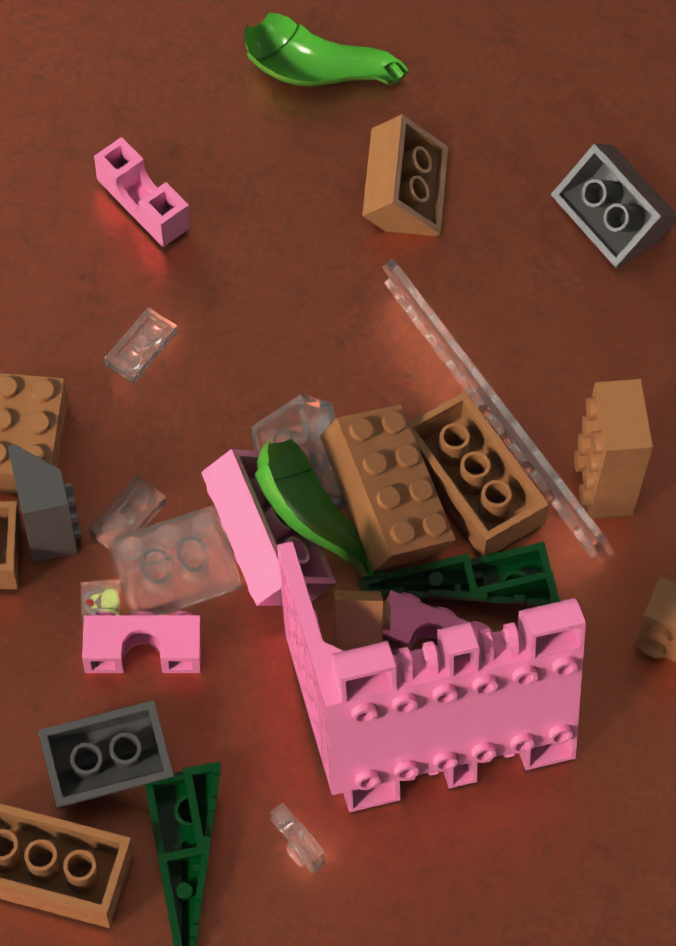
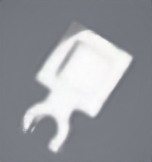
M284 803L270 812L272 815L270 821L288 840L289 846L286 850L299 867L305 864L313 874L325 865V851L304 825L295 820Z

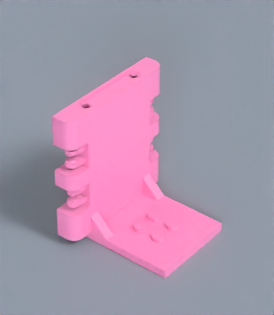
M293 541L277 545L287 644L331 794L343 793L349 812L399 801L400 781L415 780V777L420 774L428 773L429 776L439 774V772H444L449 789L477 782L478 763L491 762V759L496 756L504 755L505 758L515 756L514 753L520 754L525 770L576 759L586 622L575 598L520 610L518 627L512 622L504 624L501 631L491 633L489 628L479 630L478 636H475L469 622L438 629L436 646L433 641L423 643L422 649L410 651L408 647L397 649L396 655H392L390 646L385 641L343 651L324 642L322 639L317 613L313 610Z

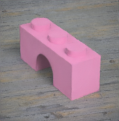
M122 137L94 155L97 180L162 247L190 229L189 204L167 182L157 187L145 170L144 159Z
M391 590L386 600L390 602L391 606L390 630H383L382 640H389L391 652L397 654V649L408 647L411 650L412 646L421 639L431 638L437 640L438 629L468 623V621L458 618L454 612L447 608H434L421 603L419 598L410 593L403 592L399 594ZM478 621L469 622L475 636H478L479 630L489 628L491 633L493 632L484 623Z
M107 611L97 612L94 615H84L82 660L85 673H124L125 656L130 649L138 645H150L159 651L162 673H201L200 615H193L185 611L174 612L171 615H154L146 611L135 612L132 615H116Z

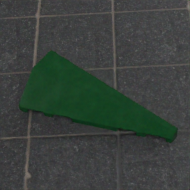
M544 542L470 559V555L467 553L358 579L361 591H381L382 595H389L392 590L399 594L403 592L410 593L418 598L538 606L560 601Z
M220 761L183 768L182 772L173 773L174 778L145 785L173 946L197 945L220 781Z

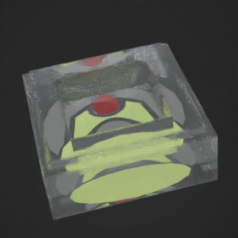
M118 579L80 582L83 622L84 615H94L101 611L121 615Z

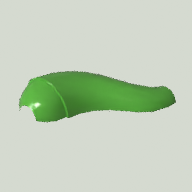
M268 13L261 23L253 27H249L247 24L244 31L245 47L249 60L267 75L280 82L295 86L319 87L362 80H378L388 86H392L400 82L409 72L400 60L387 51L371 47L341 45L324 40L309 32L301 24L297 25L289 17L279 13Z
M270 438L259 453L257 459L258 470L255 472V477L276 513L290 528L301 536L337 554L353 566L362 578L385 573V570L372 571L355 525L330 500L321 486L314 468H311L307 456L300 446L292 439L280 443H269L272 439Z

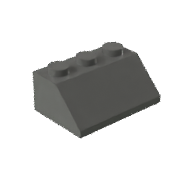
M594 143L550 194L615 268L621 267L656 245L676 223V213L613 145Z
M17 445L8 446L33 563L77 554L75 540L81 539L82 535L72 483L64 484L61 470Z
M154 700L38 730L57 809L174 778Z

